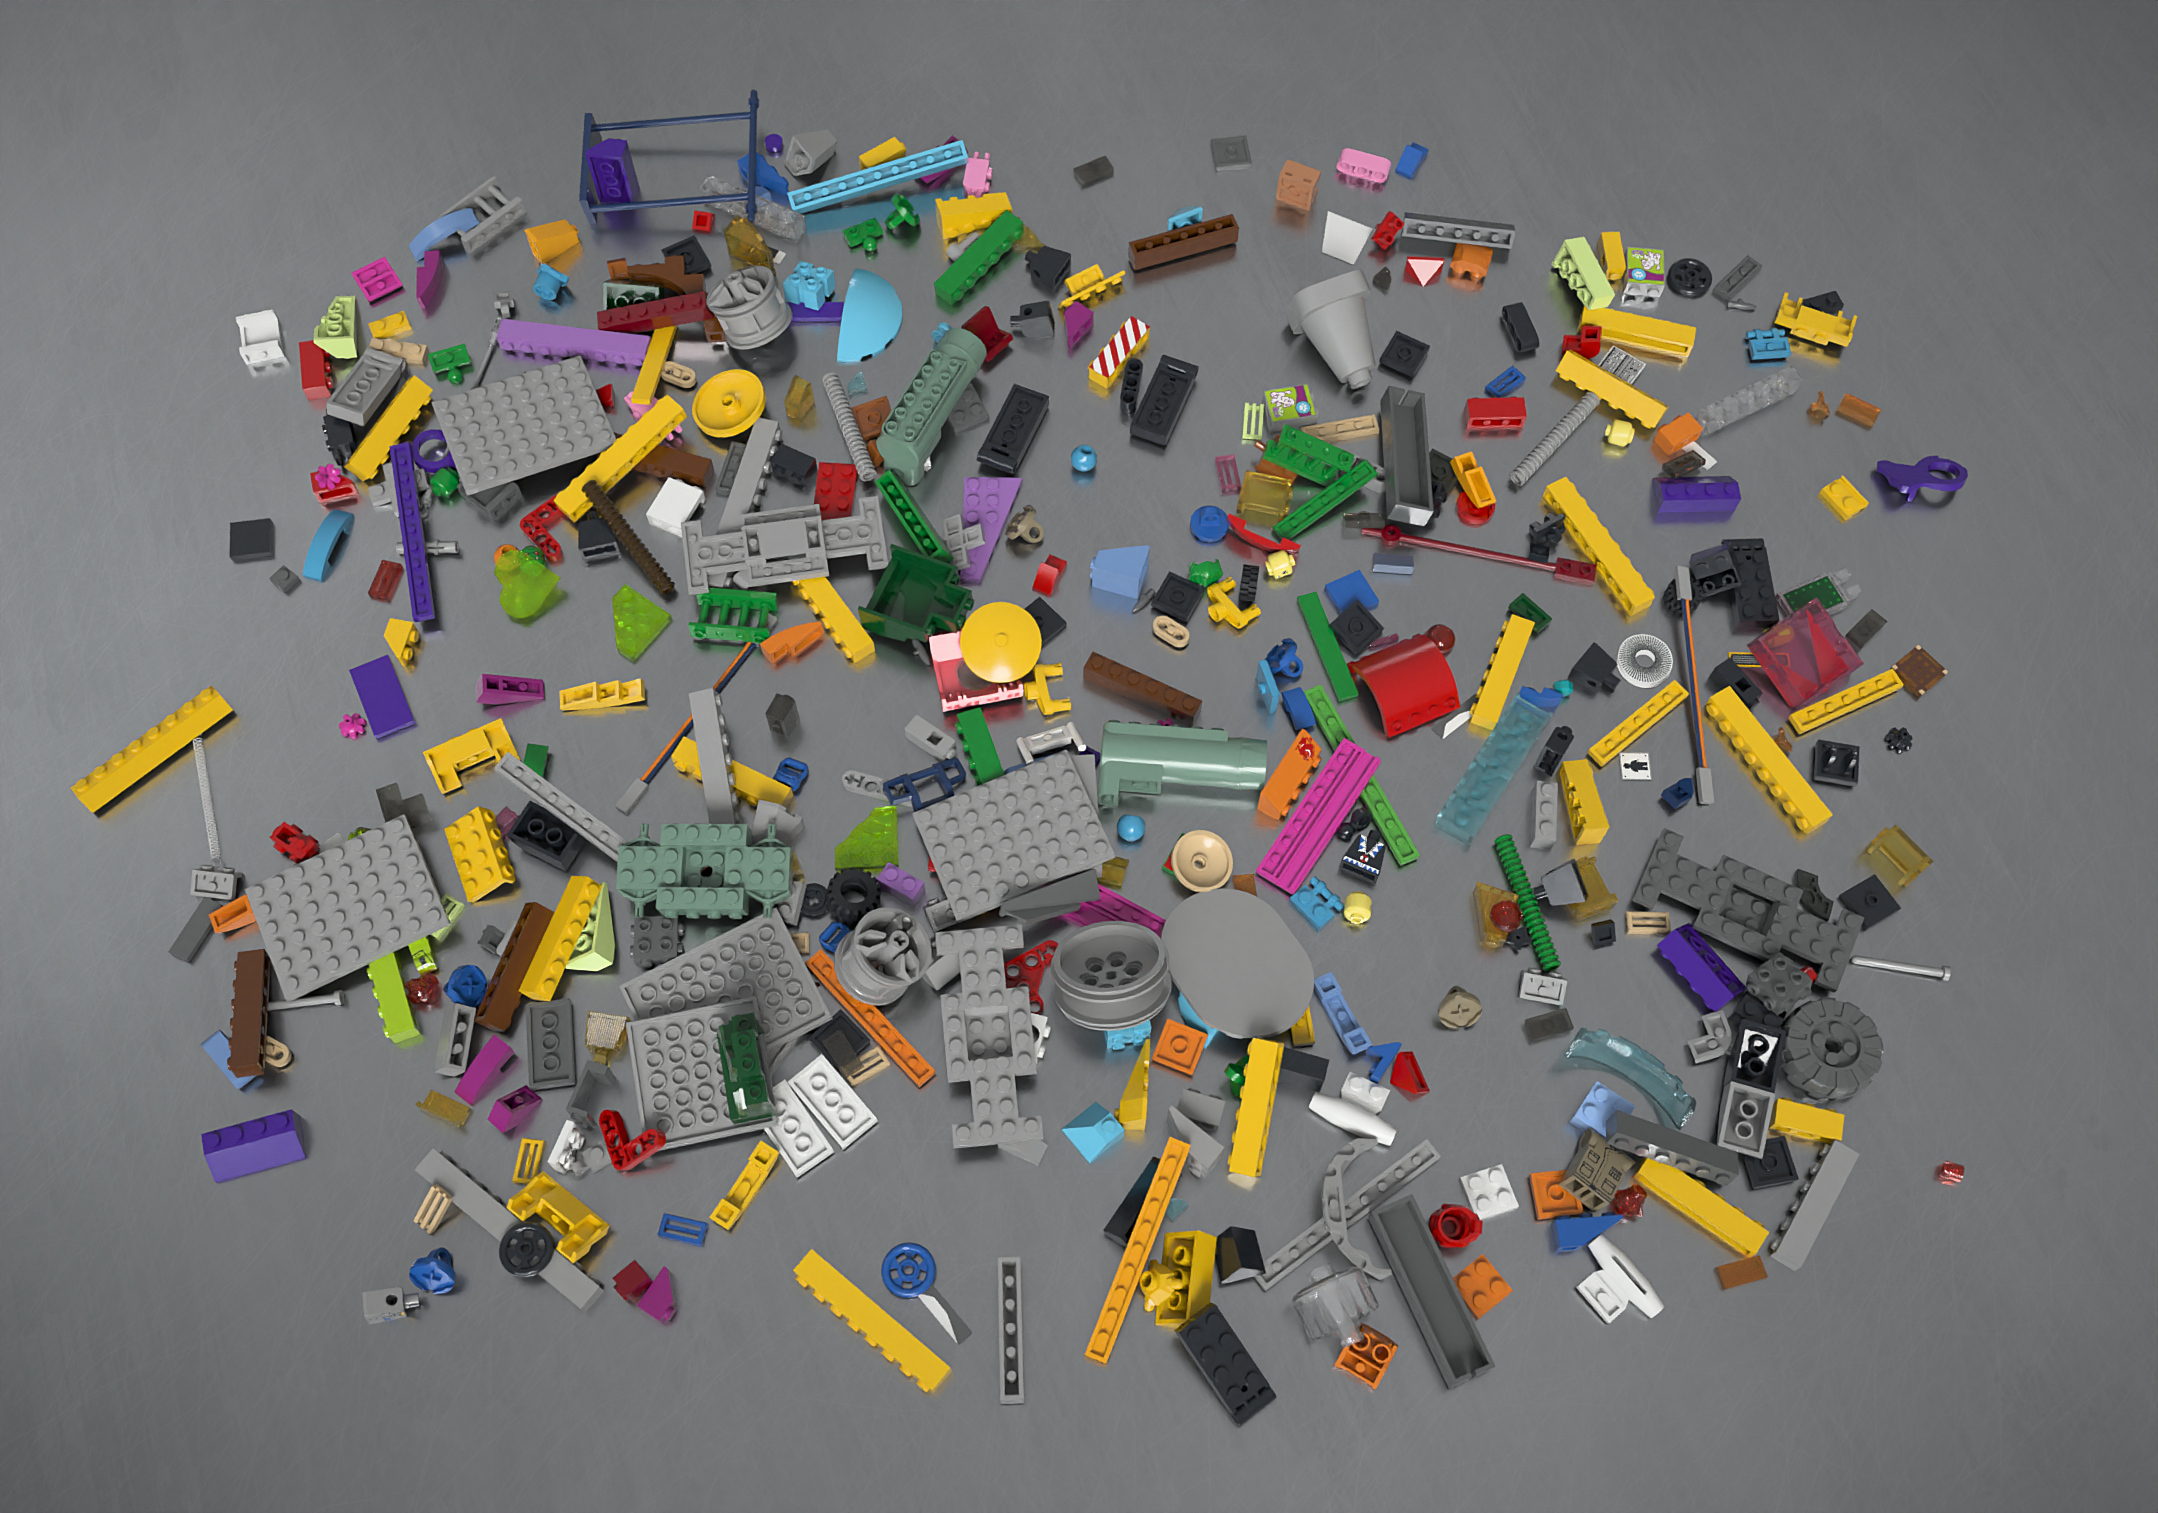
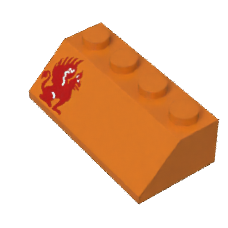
M1303 728L1260 793L1257 809L1277 821L1280 820L1282 815L1286 817L1291 809L1289 804L1292 799L1297 800L1302 791L1299 788L1303 783H1308L1312 775L1310 771L1313 767L1317 768L1322 760L1320 757V746Z

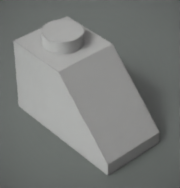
M1041 1140L998 1144V1148L1036 1166H1039L1048 1147Z

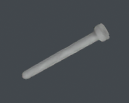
M1856 955L1851 957V962L1854 964L1938 976L1943 981H1948L1950 978L1951 970L1949 966L1943 965L1941 968Z
M335 990L334 994L296 998L290 1002L287 1000L268 1002V1011L326 1003L343 1005L344 993L342 990Z

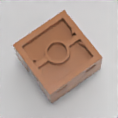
M1287 159L1279 174L1276 199L1309 211L1318 193V187L1316 186L1320 180L1321 171Z

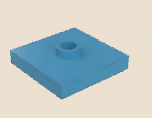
M1262 660L1259 661L1255 680L1269 714H1272L1277 710L1280 693L1268 662Z

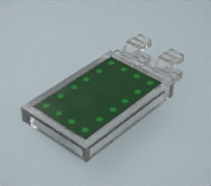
M1846 568L1838 571L1835 575L1833 572L1821 574L1780 591L1775 597L1794 627L1798 628L1808 624L1805 608L1812 618L1817 620L1848 607L1849 602L1858 597V593L1862 590L1857 584L1844 591L1840 584L1846 582L1848 577L1851 576Z

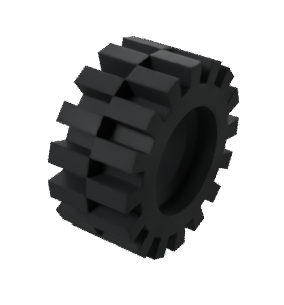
M1243 564L1239 600L1255 601L1259 566Z
M1690 578L1692 600L1689 601L1690 614L1698 608L1703 599L1702 586L1697 587L1699 582L1693 583V578ZM1673 579L1664 593V602H1667V608L1671 606L1670 611L1677 610L1676 614L1680 615L1682 604L1681 600H1677L1676 581Z

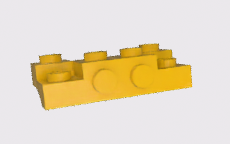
M1784 293L1774 323L1791 328L1790 334L1819 344L1827 345L1830 341L1845 347L1849 345L1858 316L1854 315L1849 320L1841 317L1843 311L1840 310L1836 316L1801 305L1803 298L1799 297L1797 302L1788 300L1789 293Z
M501 718L479 728L470 729L461 736L452 737L447 742L423 752L442 794L462 786L457 775L458 771L495 755L499 763L505 754L509 752L515 758L521 760Z
M544 1171L535 1176L520 1192L512 1196L507 1205V1209L522 1221L537 1213L565 1236L559 1241L557 1250L572 1263L588 1253L591 1245L605 1236L610 1226Z

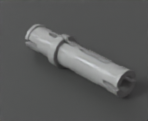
M435 539L433 542H425L426 554L434 553L435 555H441V553H458L459 551L458 541H440ZM403 542L396 543L398 555L404 554Z

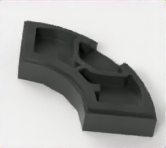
M1797 869L1795 871L1794 883L1795 887L1804 890L1800 898L1801 903L1812 915L1828 922L1834 901L1827 898L1821 892L1817 875Z

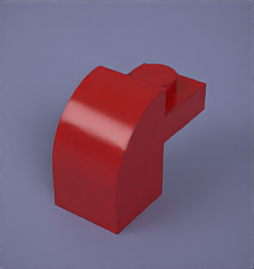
M1582 326V335H1564L1562 355H1565L1568 350H1573L1586 359L1597 356L1601 347L1602 326Z

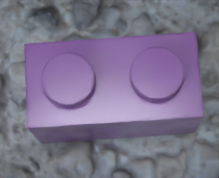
M889 862L877 878V883L880 884L881 890L912 908H915L925 893L924 882Z

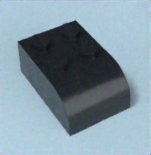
M532 801L528 802L507 834V837L521 849L564 871L568 869L586 841V838L546 808Z

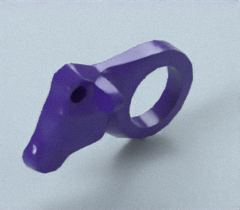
M430 429L415 437L412 443L413 461L420 469L424 468L425 472L436 473L440 468L457 470L450 451L444 459L439 461H428L419 453L421 446L426 441L438 439L446 442L442 430Z
M1938 456L1925 457L1918 461L1915 466L1897 464L1887 460L1877 462V472L1886 476L1890 486L1897 488L1901 493H1905L1907 502H1912L1917 490L1921 487L1940 491H1956L1964 486L1968 477L1965 467L1957 462L1939 458ZM1944 470L1950 472L1956 478L1940 479L1930 474L1929 471Z

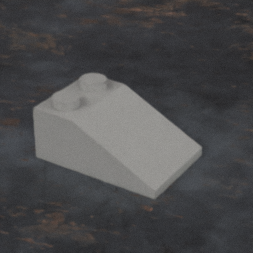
M1732 1081L1725 1085L1720 1105L1717 1145L1762 1159L1775 1094Z
M1171 1105L1168 1110L1167 1122L1175 1139L1191 1145L1186 1158V1163L1190 1166L1189 1170L1197 1177L1202 1176L1206 1178L1221 1160L1224 1147Z

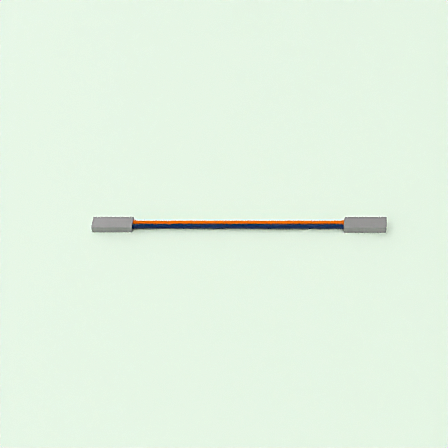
M1676 566L1674 571L1677 600H1681L1699 762V768L1696 769L1699 803L1711 805L1714 803L1711 769L1707 768L1689 608V601L1692 600L1689 567Z
M768 614L766 628L771 631L777 624L778 618ZM747 642L712 687L717 693L755 646L759 647L760 644ZM692 714L640 779H635L615 805L616 809L626 815L649 787V780L692 727Z

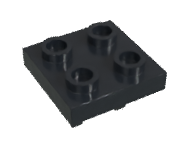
M1818 739L1815 748L1814 780L1856 786L1859 775L1860 746Z

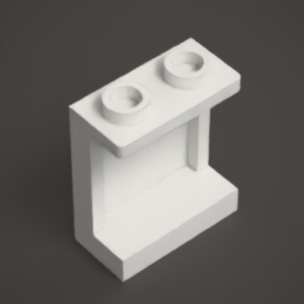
M264 310L236 317V322L240 327L242 347H239L240 355L246 365L285 357L280 321L274 310Z
M668 477L646 513L649 524L682 537L681 523L690 520L699 503H705L704 492L697 486L692 487L679 479L674 480Z

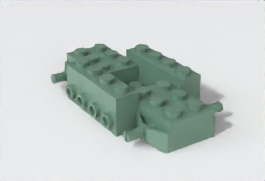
M641 823L640 836L619 846L616 889L620 895L634 902V917H644V905L656 900V909L665 915L666 918H678V915H686L687 918H699V915H708V918L718 919L721 918V915H729V918L741 919L742 915H748L749 897L763 903V918H772V907L776 903L792 897L794 850L776 838L777 825L775 824L767 825L766 839L752 845V830L747 824H661L660 844H658L648 836L649 824ZM705 867L713 869L710 877L705 878L702 876V870Z

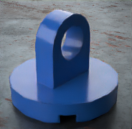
M1216 506L1200 507L1191 516V532L1203 542L1219 541L1228 532V516L1222 509Z
M1286 638L1281 641L1283 644L1280 646L1277 644L1270 650L1265 660L1268 662L1272 674L1281 671L1288 677H1297L1303 671V663L1295 655L1297 643L1290 638ZM1292 661L1296 664L1294 672H1291L1289 669Z
M459 966L452 972L449 981L443 987V991L452 999L453 1003L477 1007L482 1002L487 990L485 989L486 977L477 966Z
M444 1247L432 1250L428 1257L415 1260L409 1270V1278L413 1284L423 1291H427V1289L433 1290L432 1293L435 1294L446 1293L451 1290L456 1280V1273L450 1266L451 1256L449 1251Z

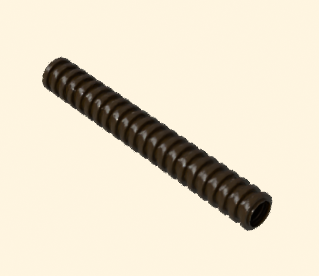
M591 480L587 482L581 491L593 503V507H597V512H600V516L604 517L605 522H608L607 525L611 527L612 531H615V535L619 536L618 539L623 541L622 544L626 546V550L630 551L631 556L634 555V560L637 561L638 565H641L642 570H645L644 573L649 575L648 578L653 580L652 583L656 585V589H660V594L670 592L675 586V583L671 582V577H667V572H663L664 568L660 567V563L656 562L655 557H652L653 554L649 553L648 548H645L646 545L641 543V538H637V533H634V529L630 528V524L627 523L626 519H623V515L619 514V510L615 509L616 506L612 504L611 499H608L606 494L604 495V490H600L601 486L597 485V481Z

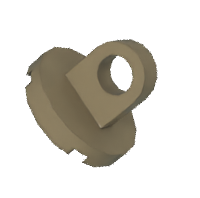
M1026 505L1023 507L1025 511L1016 513L1006 527L1005 535L1011 540L1020 535L1027 542L1036 543L1043 538L1044 531L1041 525L1033 519L1036 509L1031 505ZM1032 527L1037 530V536L1034 539L1029 534Z
M1456 985L1449 990L1447 997L1442 999L1438 1005V1015L1441 1022L1447 1027L1460 1028L1459 1026L1463 1025L1468 1027L1477 1022L1481 1017L1482 1006L1479 998L1474 994L1467 993L1465 989Z

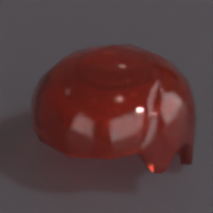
M1436 624L1424 633L1425 636L1436 644L1442 654L1448 653L1455 645V634L1446 625Z
M1507 900L1500 901L1492 906L1490 920L1497 930L1512 932L1522 923L1523 912L1516 903Z

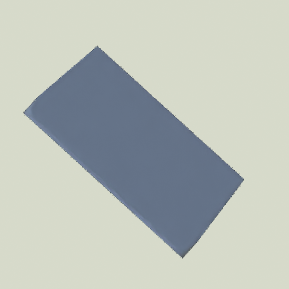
M1373 553V572L1412 575L1414 570L1413 556Z

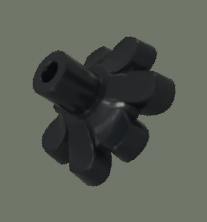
M1894 727L1885 736L1887 741H1891L1888 746L1892 749L1897 747L1896 751L1898 753H1902L1904 748L1909 750L1912 747L1911 741L1913 738L1904 727L1900 730Z

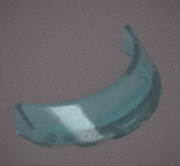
M1586 1027L1580 1028L1564 1055L1567 1058H1581L1593 1061L1627 1078L1647 1093L1665 1111L1678 1130L1682 1129L1695 1111L1696 1101L1693 1096L1687 1095L1682 1088L1683 1082L1678 1076L1667 1072L1665 1064L1655 1056L1621 1036L1617 1039L1612 1037L1606 1030L1598 1029L1595 1032L1588 1031Z

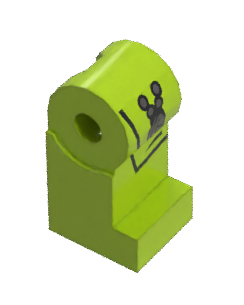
M428 936L408 945L416 968L421 976L438 969L436 957Z

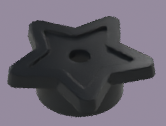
M1511 925L1508 927L1509 936L1504 942L1510 943L1518 952L1524 944L1532 943V940L1526 935V926L1519 929Z

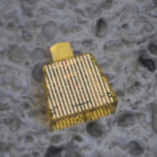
M588 1011L585 1046L589 1051L595 1052L593 1062L605 1065L608 1054L620 1055L628 1037L626 1022L631 1021L629 1017Z

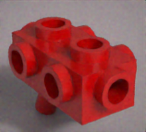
M283 822L274 829L269 837L275 843L273 847L282 854L285 851L291 854L289 858L296 864L320 854L319 851L321 849L317 845L319 842L311 835L304 836L302 834L303 830L295 824L290 826Z

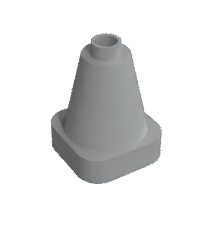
M1362 270L1351 271L1301 290L1293 297L1285 310V315L1293 334L1305 333L1341 383L1349 382L1352 389L1362 387L1371 382L1373 378L1370 372L1376 368L1365 309V301L1370 296L1371 290Z

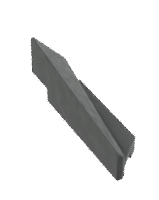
M1092 869L1003 902L999 915L1001 917L1009 915L1017 918V923L1028 925L1078 911L1081 906L1080 902L1097 901L1100 898L1096 871Z

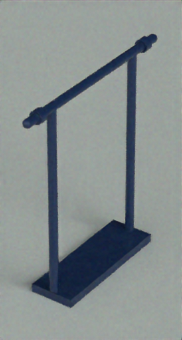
M753 89L750 92V98L748 99L750 112L596 124L593 114L585 113L579 202L589 224H597V212L748 200L746 204L747 220L749 223H753L757 213V205L755 204L757 109L759 108L757 91ZM750 119L748 193L598 205V195L585 152L601 143L602 137L599 131Z

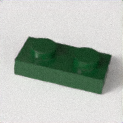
M1524 593L1509 604L1508 609L1516 616L1535 622L1532 630L1537 634L1552 621V618Z

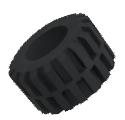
M850 867L848 871L846 868L841 869V874L836 872L834 878H831L829 881L825 900L828 913L832 912L831 917L833 919L838 918V922L841 924L847 922V926H852V923H855L857 926L867 913L878 909L881 896L880 884H877L876 877L871 878L872 873L869 871L863 872V868L855 870V867ZM854 890L861 893L865 899L861 902L852 903L845 900L841 894L845 891Z

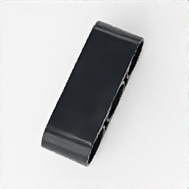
M1520 302L1503 306L1502 316L1518 352L1539 348V337L1524 304Z
M1132 358L1126 363L1120 394V410L1126 415L1133 414L1137 409L1142 382L1143 363L1136 358Z

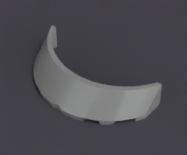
M1357 1138L1341 1148L1327 1167L1322 1183V1210L1327 1228L1341 1252L1357 1267L1371 1276L1382 1280L1392 1275V1269L1374 1267L1366 1252L1355 1249L1350 1245L1347 1235L1342 1175L1348 1165L1358 1155L1378 1144L1377 1139Z

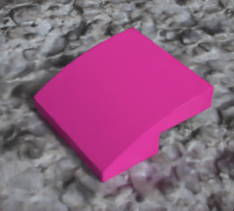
M385 257L351 273L368 302L403 286Z

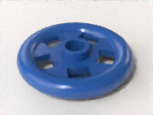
M912 1242L902 1243L893 1247L886 1254L881 1267V1275L885 1286L893 1294L905 1298L916 1297L924 1293L933 1283L936 1274V1264L932 1254L924 1246ZM904 1252L907 1258L898 1263L896 1256ZM916 1253L924 1259L920 1264L912 1259ZM906 1267L913 1268L911 1274H906L904 1271ZM897 1268L899 1277L892 1279L890 1270ZM920 1270L927 1272L923 1281L917 1279ZM902 1281H912V1288H902Z

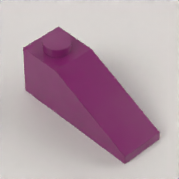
M482 674L476 683V703L498 705L542 700L544 698L543 679Z

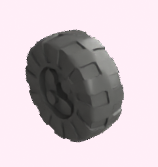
M1821 998L1817 1001H1808L1793 1010L1780 1027V1029L1786 1031L1780 1067L1783 1068L1787 1075L1786 1078L1792 1085L1799 1087L1805 1091V1094L1811 1097L1840 1100L1853 1096L1865 1089L1874 1080L1881 1068V1056L1884 1053L1882 1038L1877 1033L1878 1028L1872 1019L1862 1013L1860 1008L1854 1004L1837 1001L1836 998Z

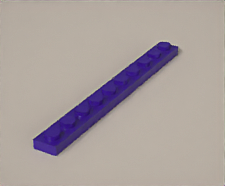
M409 442L390 446L412 616L416 623L434 619L435 612L412 446Z

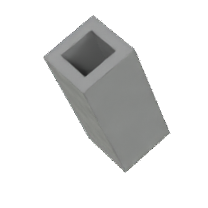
M916 715L904 729L905 738L940 762L953 759L957 753L956 741L919 715Z

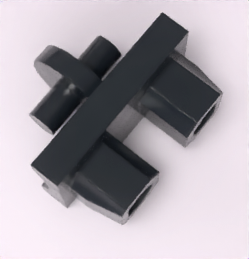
M1549 513L1545 516L1543 524H1539L1536 521L1529 525V532L1533 536V543L1542 544L1553 540L1555 543L1562 540L1561 534L1565 532V515L1561 513L1556 516L1553 513Z

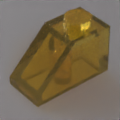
M797 375L793 377L784 401L786 413L791 418H797L802 421L815 406L811 383Z

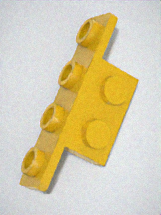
M1098 264L1064 281L1072 297L1062 301L1057 306L1059 309L1062 307L1066 309L1068 306H1072L1074 301L1078 299L1083 301L1091 297L1090 293L1094 291L1099 293L1107 288L1106 285L1110 283L1115 285L1121 282V277L1126 273L1123 270L1105 279Z

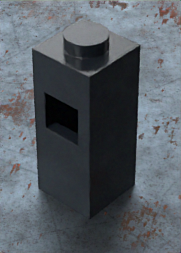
M1728 658L1714 668L1709 677L1721 690L1730 686L1750 710L1760 703L1758 699L1763 692L1731 658Z

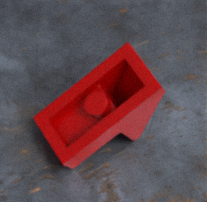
M1049 554L1045 563H1040L1032 589L1051 596L1067 567V561Z

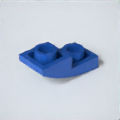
M1522 686L1516 701L1535 707H1558L1563 694L1552 688L1544 687L1542 693H1539L1531 687Z
M1301 687L1281 692L1286 711H1290L1295 730L1316 725L1313 712Z

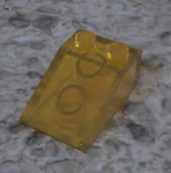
M736 215L723 230L728 253L751 266L769 268L775 277L776 271L772 251L748 219Z

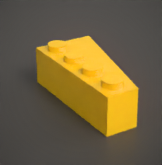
M1006 192L983 194L980 198L970 195L967 196V199H958L957 197H950L948 201H942L941 198L935 199L937 224L943 239L989 228L1006 210L1013 214Z
M1587 759L1563 761L1558 771L1575 846L1600 843L1609 829V824L1593 779L1592 767L1589 766Z

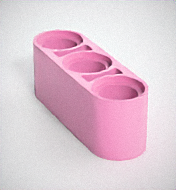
M1345 148L1341 151L1336 167L1342 173L1382 183L1388 177L1391 162L1383 157Z

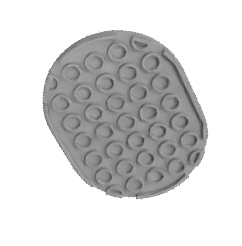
M1212 889L1209 892H1200L1185 899L1172 911L1166 920L1161 940L1169 953L1168 971L1171 979L1196 1015L1209 1027L1215 1028L1234 1038L1264 1039L1286 1031L1304 1015L1313 995V967L1301 944L1279 914L1268 903L1244 891Z

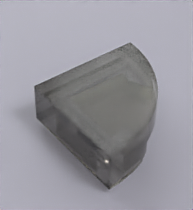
M1386 266L1373 277V282L1385 291L1391 285L1390 271Z

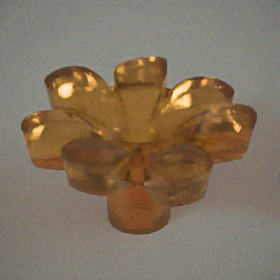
M1823 391L1818 392L1817 402L1810 404L1812 411L1821 409L1825 415H1829V405L1825 403Z
M1780 727L1778 729V739L1773 741L1778 747L1783 746L1788 752H1792L1793 746L1790 741H1787L1785 730Z

